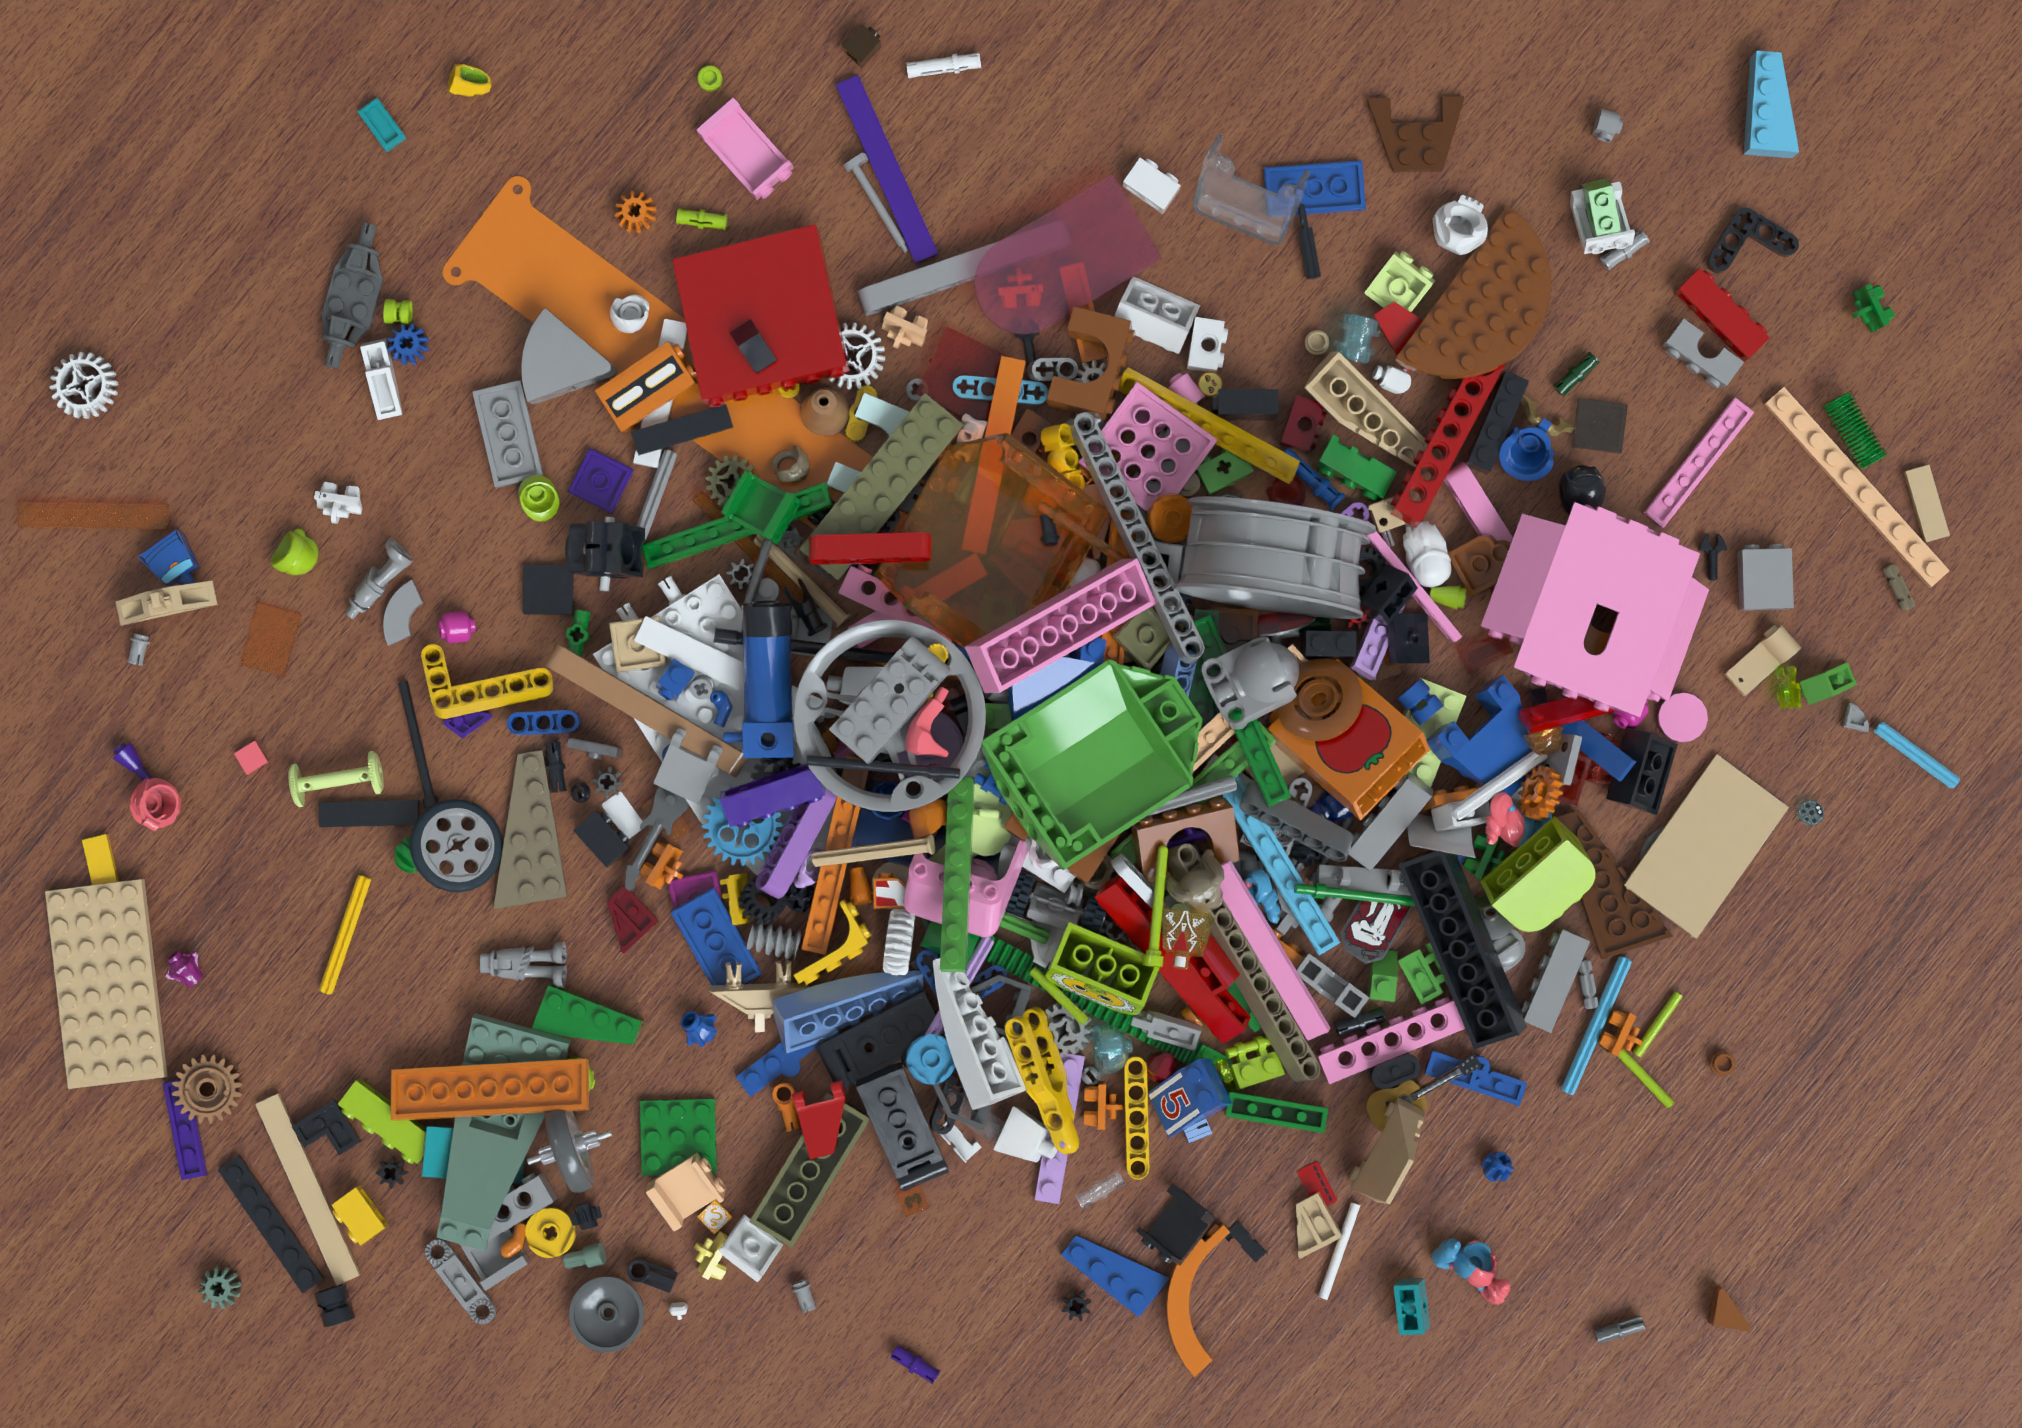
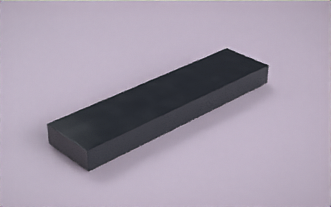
M724 404L632 431L631 434L637 454L640 456L732 429L733 424L727 405Z
M419 800L319 803V827L414 825L420 817Z

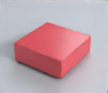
M253 741L234 753L246 775L269 763L257 741Z

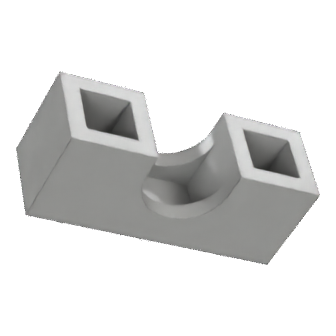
M1681 320L1662 345L1666 349V354L1675 360L1679 358L1685 362V367L1692 373L1703 375L1706 378V383L1715 389H1718V387L1720 389L1725 388L1744 362L1725 348L1721 349L1714 358L1703 357L1698 351L1697 344L1704 333L1687 320Z
M1306 952L1303 956L1304 959L1296 968L1301 979L1355 1018L1369 997Z

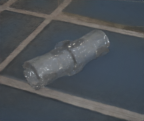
M1116 1170L1099 1182L1096 1180L1093 1182V1186L1075 1197L1084 1210L1099 1199L1103 1198L1104 1200L1108 1197L1107 1194L1126 1183L1119 1171Z

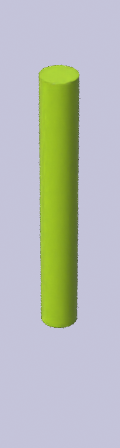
M1037 967L1030 971L1029 974L1081 1025L1087 1022L1089 1018L1058 987L1051 983Z
M1674 991L1641 1040L1643 1042L1641 1046L1637 1045L1633 1050L1635 1055L1640 1058L1682 999V995Z
M1622 1048L1618 1058L1667 1109L1670 1108L1674 1101Z

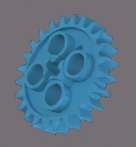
M713 797L712 800L715 806H706L711 812L710 815H702L704 819L708 820V824L701 825V828L708 829V833L704 834L703 838L711 839L707 844V848L715 846L716 849L713 855L715 856L721 852L723 854L721 861L724 862L730 857L731 865H734L737 859L740 860L741 866L745 865L746 859H749L753 865L755 864L754 857L756 856L763 861L764 856L762 853L765 851L770 854L771 849L769 846H774L776 843L773 840L774 836L779 837L781 834L776 831V828L783 826V824L775 820L781 816V813H775L773 816L763 819L759 824L751 820L747 824L749 825L748 829L742 831L739 847H735L739 827L735 825L729 826L720 800ZM723 828H730L733 831L734 836L730 842H725L721 839L720 832ZM747 834L756 835L758 843L754 848H749L745 845L744 839Z

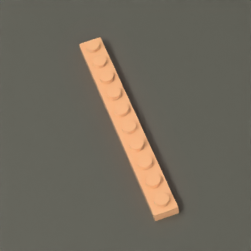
M1785 387L1781 388L1764 404L1928 588L1936 584L1949 572V569Z

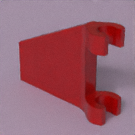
M1392 302L1373 314L1396 356H1398L1423 322L1422 319L1396 302ZM1401 366L1404 371H1407V372L1411 371V370H1409V369H1407V368Z
M842 1080L830 1084L834 1096L832 1099L807 1105L804 1091L792 1094L809 1159L835 1153L846 1099Z

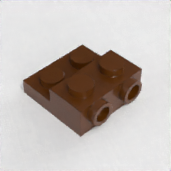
M1209 606V610L1220 611L1218 633L1227 653L1256 638L1259 611Z

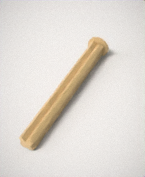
M757 535L753 541L761 548L764 538ZM772 543L768 557L799 587L798 579L800 578L804 582L815 603L837 623L836 628L839 629L851 617V614H846L797 565Z
M929 834L926 838L813 852L812 864L815 867L927 852L932 855L935 853V842L932 834Z

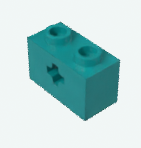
M1425 1278L1400 1279L1394 1285L1399 1335L1424 1334L1430 1328Z

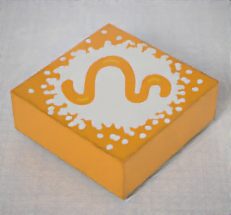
M715 1199L697 1217L715 1235L733 1216Z

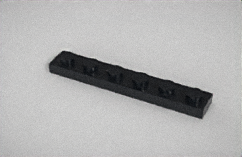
M241 1155L219 1169L218 1172L302 1294L323 1280L325 1277Z

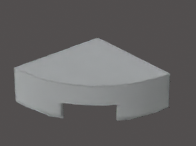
M1847 703L1842 727L1868 732L1869 723L1862 710L1853 703Z

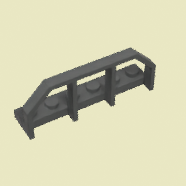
M1001 975L970 988L974 994L998 982L1020 988L1016 990L1012 1002L1016 1004L1013 1013H1008L1004 1026L1008 1020L1016 1016H1023L1034 991L1032 986ZM1014 1022L1012 1026L1016 1034H1018L1021 1024L1018 1022ZM993 1026L996 1032L1000 1034V1038L1004 1036L1011 1050L1005 1030ZM940 1083L933 1084L949 1118L982 1131L984 1130L993 1104L974 1109L971 1118L967 1119L952 1113Z

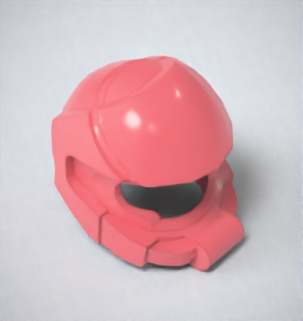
M145 778L134 789L130 798V810L133 818L139 824L153 831L171 825L181 808V798H179L175 787L166 780L159 778Z

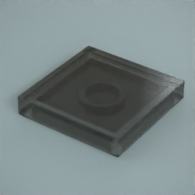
M1578 398L1571 447L1621 454L1628 404Z

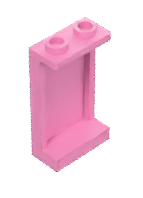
M734 98L728 101L696 130L700 138L756 200L760 197L764 199L769 196L777 182L781 181L782 183L792 175V163L783 156L757 127Z

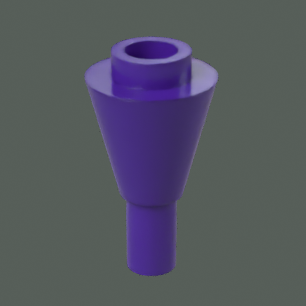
M123 742L113 751L115 756L112 759L131 772H135L142 781L145 778H152L142 766L143 764L132 742L129 745Z

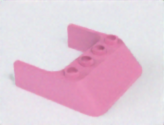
M937 831L932 834L933 838H935ZM1024 840L1019 841L1009 869L1001 880L993 881L971 874L968 933L987 938L994 935L998 930L1028 853ZM929 852L914 854L908 872L903 901L904 907L912 915L942 924L945 866L927 860Z

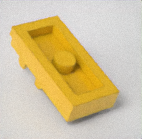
M747 873L730 875L729 878L720 880V885L727 884L728 893L722 894V898H729L730 900L729 914L732 926L751 923L748 920L750 915L744 916L742 914L745 909H740L739 905L741 902H738L740 892L748 883Z

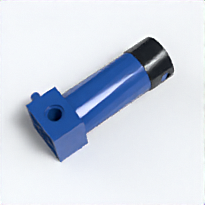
M774 600L744 603L741 605L744 662V718L742 732H724L723 741L743 742V758L794 757L791 669L792 604ZM764 733H772L775 739L768 741L762 735Z

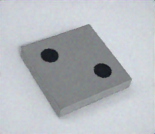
M1548 733L1544 747L1548 757L1540 765L1556 770V773L1561 775L1559 781L1563 782V785H1571L1582 737L1572 734Z

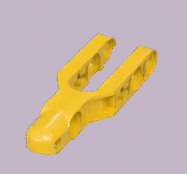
M1032 1007L1026 1010L1023 1016H1016L1008 1020L1005 1024V1033L1026 1092L1038 1105L1044 1125L1050 1132L1054 1147L1062 1154H1071L1078 1150L1080 1142L1073 1122L1074 1111L1067 1094V1073L1058 1047L1053 1042V1033L1048 1029L1049 1022L1045 1012L1039 1007ZM1030 1013H1035L1038 1016V1025H1033L1030 1022ZM1014 1022L1021 1024L1022 1034L1014 1032L1012 1027ZM1039 1036L1046 1039V1049L1038 1045L1037 1038ZM1022 1046H1027L1030 1049V1058L1022 1055ZM1050 1052L1049 1056L1046 1055L1045 1057H1043V1054ZM1032 1061L1034 1062L1033 1065H1029V1066L1027 1067L1026 1064H1028V1063H1030V1062H1032ZM1047 1064H1053L1054 1068H1048ZM1037 1073L1038 1078H1032L1030 1074ZM1057 1114L1060 1116L1061 1121L1058 1120ZM1061 1141L1065 1143V1148L1060 1146Z

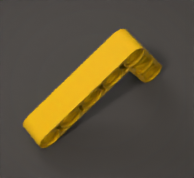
M430 644L421 652L433 711L441 719L544 698L553 691L552 675L545 668L531 669L451 687L442 648L438 645ZM432 656L439 657L436 662L428 661ZM435 679H444L442 684H433ZM544 679L548 681L543 686H539L536 684L538 680ZM515 685L523 686V688L519 691H513L511 689ZM491 690L499 692L496 696L487 695ZM465 696L474 697V699L470 702H465L462 700ZM441 701L449 702V705L446 707L438 706Z

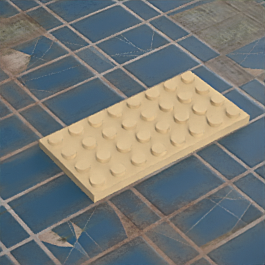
M145 879L45 891L68 1089L168 1077Z

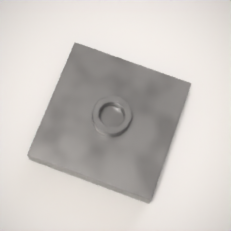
M574 738L568 739V748L586 751L587 757L601 759L602 755L622 759V748Z

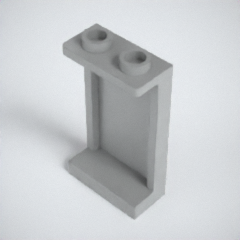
M511 1228L490 1239L485 1251L475 1248L468 1253L465 1246L460 1244L481 1278L480 1284L485 1291L531 1262L523 1248L511 1258H504L501 1255V1245L513 1235Z

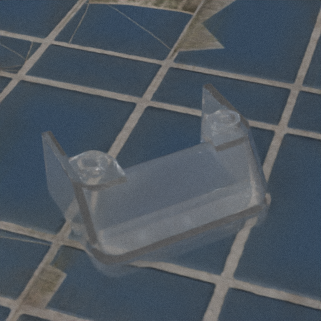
M1219 134L1204 158L1193 202L1194 209L1204 217L1271 245L1281 244L1303 199L1310 171L1305 170L1297 185L1284 184L1279 189L1278 194L1234 176L1235 165L1233 161L1219 154L1224 137Z

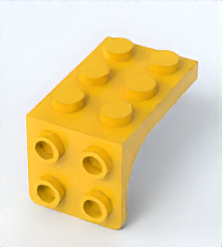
M846 900L839 902L848 918L850 926L846 942L838 950L796 973L794 977L798 984L803 981L806 985L820 977L818 972L826 969L827 972L832 971L842 965L840 961L842 958L848 956L849 960L863 953L861 947L870 943L868 937L872 935L865 923L860 925L855 917L859 913L852 901L849 903Z

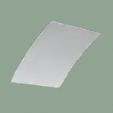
M1417 814L1407 826L1411 846L1476 858L1472 844L1471 826L1437 832L1433 817Z

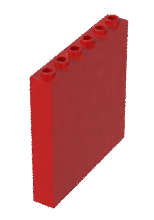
M816 224L672 259L701 400L706 406L719 407L729 400L743 401L753 394H758L759 396L772 393V390L778 388L789 390L795 388L796 384L799 383L813 384L819 382L820 378L828 376L830 378H838L843 376L844 372L850 371L822 239ZM750 319L777 359L775 363L758 374L755 373L730 332Z

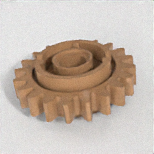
M201 1055L200 1063L191 1058V1067L182 1064L185 1070L184 1074L180 1072L175 1073L181 1080L179 1082H172V1085L178 1087L179 1090L171 1094L180 1097L174 1105H184L180 1111L181 1114L190 1111L189 1120L198 1115V1123L201 1124L204 1117H207L208 1122L212 1124L213 1116L216 1115L222 1121L221 1113L223 1111L229 1115L232 1114L228 1108L229 1105L238 1106L233 1097L242 1096L241 1093L235 1091V1088L242 1086V1083L234 1082L239 1073L230 1074L233 1065H229L226 1068L223 1067L225 1063L224 1058L219 1063H215V1055H212L210 1061L207 1062L205 1056ZM204 1082H210L214 1086L213 1094L207 1097L202 1096L199 1091L201 1084Z

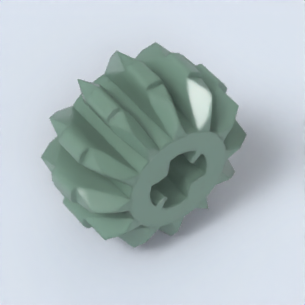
M216 1266L213 1272L210 1270L206 1271V1278H202L199 1281L205 1287L199 1289L198 1293H206V1297L202 1301L206 1303L211 1300L210 1307L213 1309L218 1304L221 1309H225L227 1303L230 1305L236 1303L234 1297L241 1296V1292L235 1288L242 1286V1282L234 1281L238 1273L235 1272L229 1275V1267L224 1268L222 1271L220 1266ZM219 1283H222L221 1287L225 1289L221 1293L219 1292V1287L216 1286Z

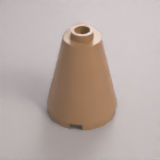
M820 387L806 395L801 404L800 413L805 427L812 433L832 436L839 433L846 426L850 408L847 399L841 392L830 387Z

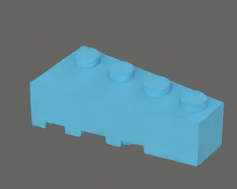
M1756 51L1750 57L1744 155L1793 158L1799 153L1782 54L1780 52Z

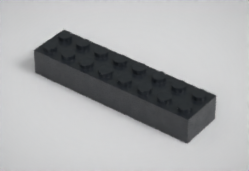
M1428 850L1405 859L1398 864L1473 1048L1477 1049L1519 1035L1527 1028V1025L1457 854Z

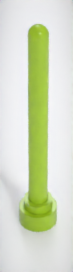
M1161 845L1158 848L1149 950H1146V955H1143L1142 965L1163 967V956H1161V951H1159L1168 857V848L1165 845Z

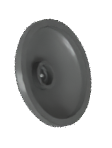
M603 1276L588 1281L575 1293L569 1308V1321L574 1335L583 1345L598 1352H614L625 1348L635 1340L644 1323V1305L639 1293L631 1284L617 1277ZM605 1308H611L613 1315L607 1316L604 1312Z

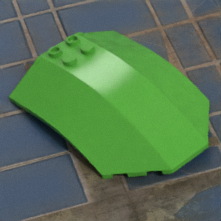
M1107 660L1048 700L982 740L981 749L998 790L1027 834L1062 870H1065L1192 786L1193 767L1196 762L1199 745L1197 743L1199 729H1201L1203 719L1175 677L1169 675L1162 676L1151 673L1150 670L1135 666L1128 667L1117 664L1116 661Z

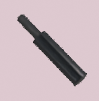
M1299 204L1297 208L1301 229L1298 230L1306 278L1307 280H1313L1321 277L1313 228L1308 227L1305 205Z

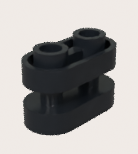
M1405 1053L1371 1067L1369 1078L1378 1088L1389 1089L1417 1077L1420 1072V1063L1417 1058Z

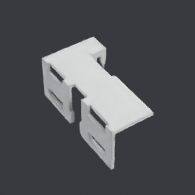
M955 1125L949 1133L940 1134L949 1145L952 1142L956 1146L953 1148L954 1151L965 1163L981 1148L977 1141L971 1145Z

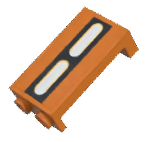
M667 341L595 390L621 432H630L635 428L634 425L690 387L698 385L695 368L691 364H686L683 359L685 353L679 344L674 345L672 342Z

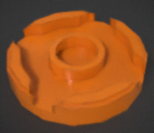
M1167 493L1159 496L1152 502L1147 514V524L1155 538L1165 543H1177L1187 537L1192 507L1188 505V499L1179 494Z

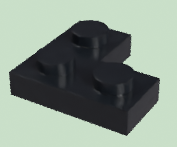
M336 1099L292 1126L304 1148L326 1135L338 1155L343 1154L362 1140L347 1116L341 1112L342 1108L338 1105Z

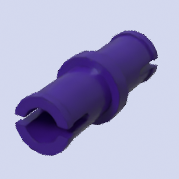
M899 1344L890 1359L908 1368L909 1373L913 1374L914 1372L931 1384L934 1383L941 1371L923 1361L922 1356H915Z

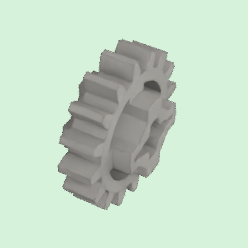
M1059 1002L1045 1010L1049 1022L1048 1029L1052 1031L1054 1036L1053 1042L1056 1043L1058 1050H1062L1064 1056L1070 1051L1074 1055L1079 1049L1083 1050L1087 1046L1086 1043L1092 1039L1089 1033L1094 1030V1027L1088 1026V1023L1092 1020L1091 1017H1088L1087 1022L1081 1025ZM1083 1009L1081 1011L1085 1014L1087 1010ZM1061 1013L1066 1014L1065 1016H1061V1015L1055 1016V1015L1061 1014ZM1067 1040H1071V1041L1077 1040V1041L1071 1042V1043L1066 1042Z

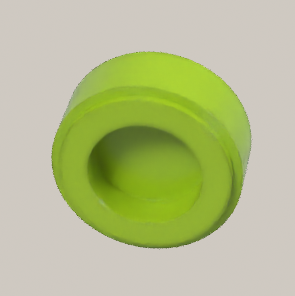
M714 66L703 67L697 76L700 87L705 91H716L722 85L723 78L721 72Z

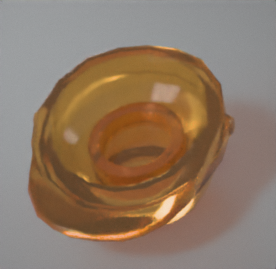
M1558 726L1523 735V740L1535 754H1551L1560 748L1564 727Z

